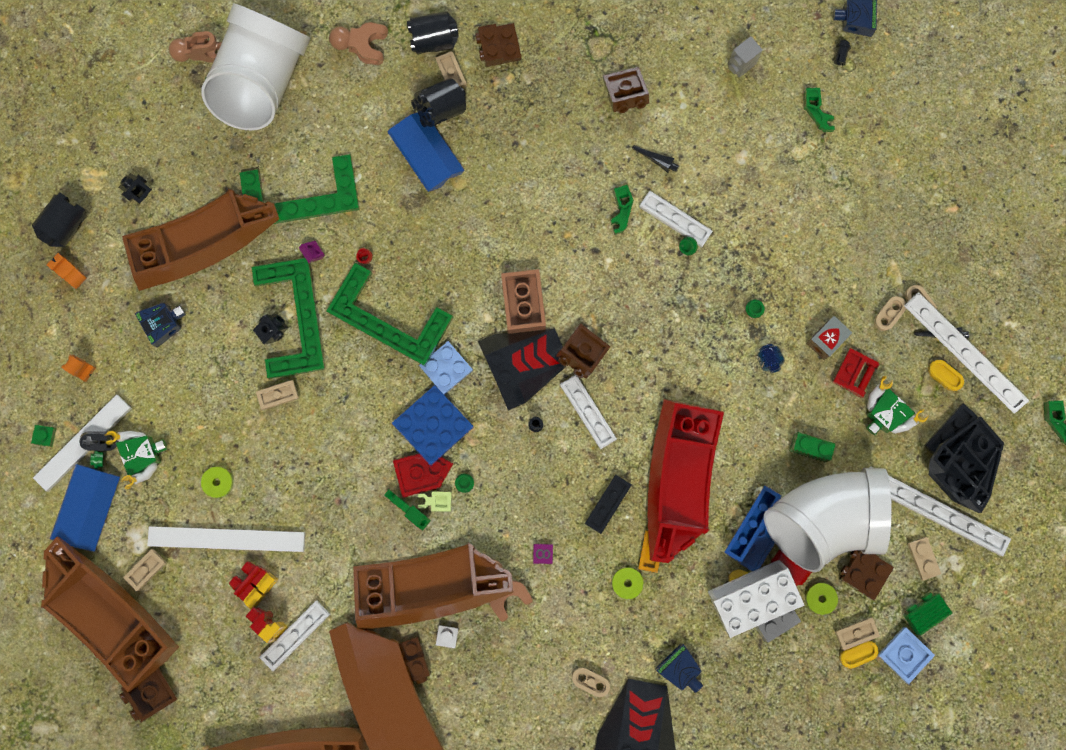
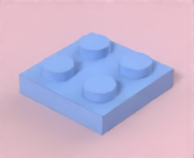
M449 341L432 354L426 366L419 365L444 395L473 371Z
M903 627L878 654L907 684L935 656L906 627Z

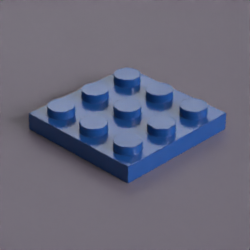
M435 385L392 422L397 431L430 466L474 428Z

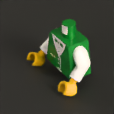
M883 376L881 378V385L878 384L868 398L867 416L872 422L866 429L872 435H876L880 430H883L885 433L892 432L896 434L908 431L919 424V422H925L929 415L926 418H921L919 415L924 409H920L916 416H913L915 412L889 389L893 385V380L889 384H885L883 381L887 376Z
M109 431L105 434V436L111 435L113 437V440L106 441L107 444H113L118 440L116 445L127 475L122 478L121 482H130V484L125 486L127 490L132 487L133 483L138 484L150 479L156 471L157 465L161 463L158 453L168 450L164 439L154 443L152 437L146 436L141 432L124 431L116 434L114 431Z

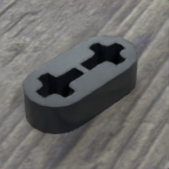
M87 431L81 434L79 443L84 450L111 451L117 447L116 443L118 440L108 446L106 442H100V440H107V437H111L113 440L111 435L105 436L107 432ZM89 436L91 440H97V442H91L90 445H86V442L83 440H86Z

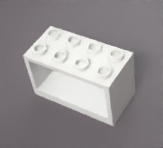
M780 560L707 591L719 619L730 638L804 606L789 569Z

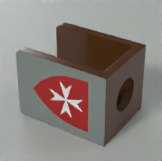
M833 316L806 344L825 360L840 347L852 332Z

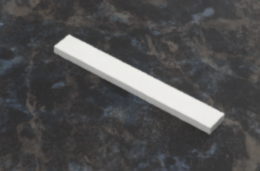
M919 292L904 305L1014 414L1029 402V399Z
M888 475L891 500L999 556H1004L1011 538Z
M149 527L147 546L304 552L306 532Z

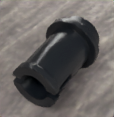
M840 40L836 44L837 52L834 64L841 66L842 63V66L846 65L848 50L851 49L850 42Z
M533 417L528 422V427L532 432H540L543 428V421L539 417ZM536 421L539 423V426L534 427L532 423Z

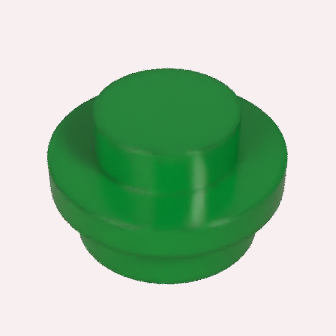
M693 237L683 238L679 244L680 251L687 256L695 254L698 249L697 241Z
M753 299L747 303L745 310L749 317L759 318L764 314L765 306L760 300Z
M95 451V454H91L90 465H94V469H98V467L103 468L104 452Z
M460 474L455 480V487L461 493H468L474 487V480L469 474Z

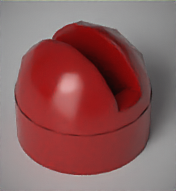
M361 248L358 250L356 258L358 262L368 264L372 261L373 254L369 249Z

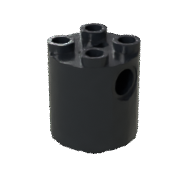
M447 11L420 17H410V21H407L408 32L413 35V40H410L411 50L416 52L417 55L426 52L454 49L459 37L457 22Z
M448 78L415 92L411 105L415 111L417 110L421 125L423 127H433L465 112L466 93L454 79Z
M60 192L58 195H53L50 202L32 223L37 238L50 247H66L77 232L80 224L88 217L85 215L87 212L83 207L78 204L73 206L69 203V198Z

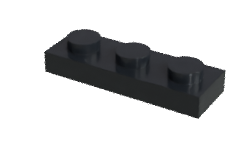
M964 403L960 404L924 444V447L934 454L941 443L978 416Z
M615 474L586 520L585 525L602 534L632 484Z

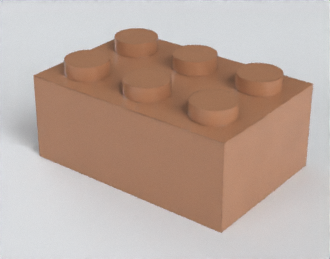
M539 269L501 273L508 334L546 330Z

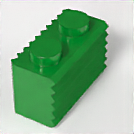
M797 432L793 435L789 451L790 453L801 454V456H808V458L825 463L832 460L836 443Z
M929 592L921 598L922 601L917 605L913 603L905 609L907 612L903 616L916 635H923L953 614L939 593L932 594Z

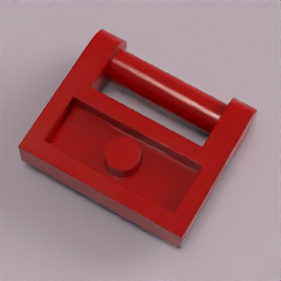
M849 348L832 383L852 392L860 398H864L866 394L865 389L880 363ZM866 364L868 368L859 386L856 387L854 383L863 365Z

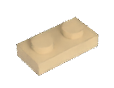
M452 51L435 58L444 80L452 78L462 88L467 86Z
M294 380L256 391L262 411L299 399Z
M927 537L907 543L922 581L941 575Z
M151 549L123 578L136 591H140L167 562L154 549Z
M872 617L834 631L842 650L880 637Z

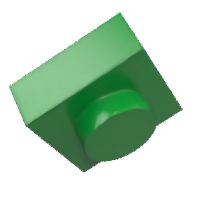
M35 425L31 444L53 447L57 428Z

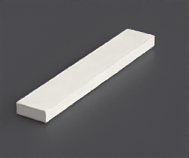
M116 395L33 479L45 491L49 492L89 452L80 446L79 438L81 434L87 431L109 432L132 408L119 395ZM89 436L86 440H83L86 442V445H90L91 442H97V440H91Z

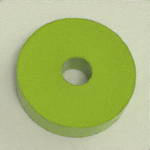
M222 467L209 468L201 478L202 490L213 498H222L228 495L234 484L232 474ZM216 479L220 480V484L218 486L214 484Z
M622 568L612 578L614 592L623 599H633L643 589V578L633 568ZM627 579L631 581L629 587L624 585V581Z
M816 583L808 588L805 594V602L812 612L826 615L836 608L838 595L829 584ZM820 595H823L825 598L823 602L819 601Z

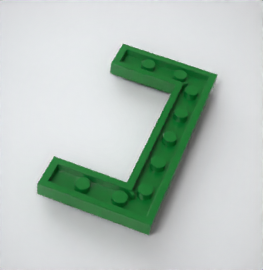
M351 155L332 157L337 193L274 203L279 216V220L274 224L360 210ZM259 170L239 172L242 195L246 194L255 197L258 201L264 203Z
M306 258L251 267L255 287L292 281L302 353L264 359L267 378L273 379L325 370L310 263L307 262Z
M354 263L326 312L417 363L426 366L454 317L436 307L418 339L409 336L354 305L372 275L370 270Z

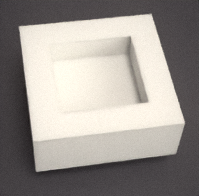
M439 625L436 645L456 648L459 628Z

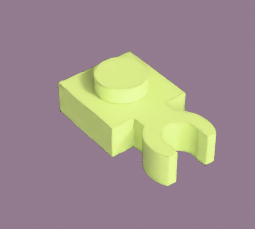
M432 492V497H428L425 494L418 495L419 498H425L426 500L425 504L418 505V508L425 509L431 506V511L451 512L452 492Z

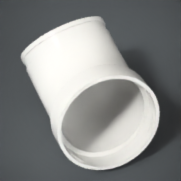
M233 3L227 18V22L230 24L202 85V99L208 110L223 123L241 130H259L272 122L299 55L304 56L310 37L253 10Z
M863 468L861 472L833 474L805 483L787 493L773 507L765 511L764 523L775 544L790 560L810 572H819L825 564H828L838 555L849 551L861 550L862 554L885 555L891 532V490L888 473L884 468Z

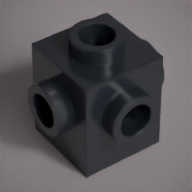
M131 173L121 180V185L118 187L123 191L122 196L130 202L135 200L139 204L152 190L146 185L147 181L139 174L134 176Z
M266 314L259 319L260 323L253 331L265 345L281 340L288 327L284 319L278 314Z

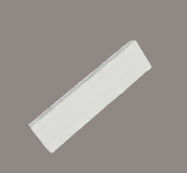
M651 191L648 192L639 208L684 237H693L701 248L713 232Z
M574 375L561 383L562 390L599 449L601 450L617 440L579 378Z
M316 600L259 658L272 671H275L330 613Z

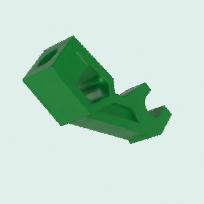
M806 88L804 91V110L807 111L819 130L833 132L835 126H829L827 122H833L834 116L823 113L820 109L822 106L820 88ZM810 101H816V105L810 104Z
M628 185L614 188L613 191L617 208L620 210V214L610 220L611 225H619L618 229L613 230L614 235L623 233L628 227L627 223L634 202ZM627 197L628 203L622 205L620 199Z
M1064 401L1044 402V421H1047L1061 442L1066 445V425L1063 422L1066 419ZM1052 412L1057 413V419L1053 418Z
M391 490L384 494L386 498L405 512L404 516L422 531L430 523L431 520L414 505L410 507Z

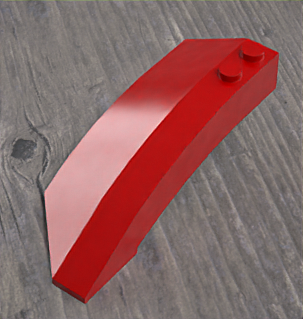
M663 400L654 441L648 489L647 518L651 561L670 563L675 559L674 556L681 550L685 551L696 542V538L710 531V486L715 451L724 416L723 411L673 400Z

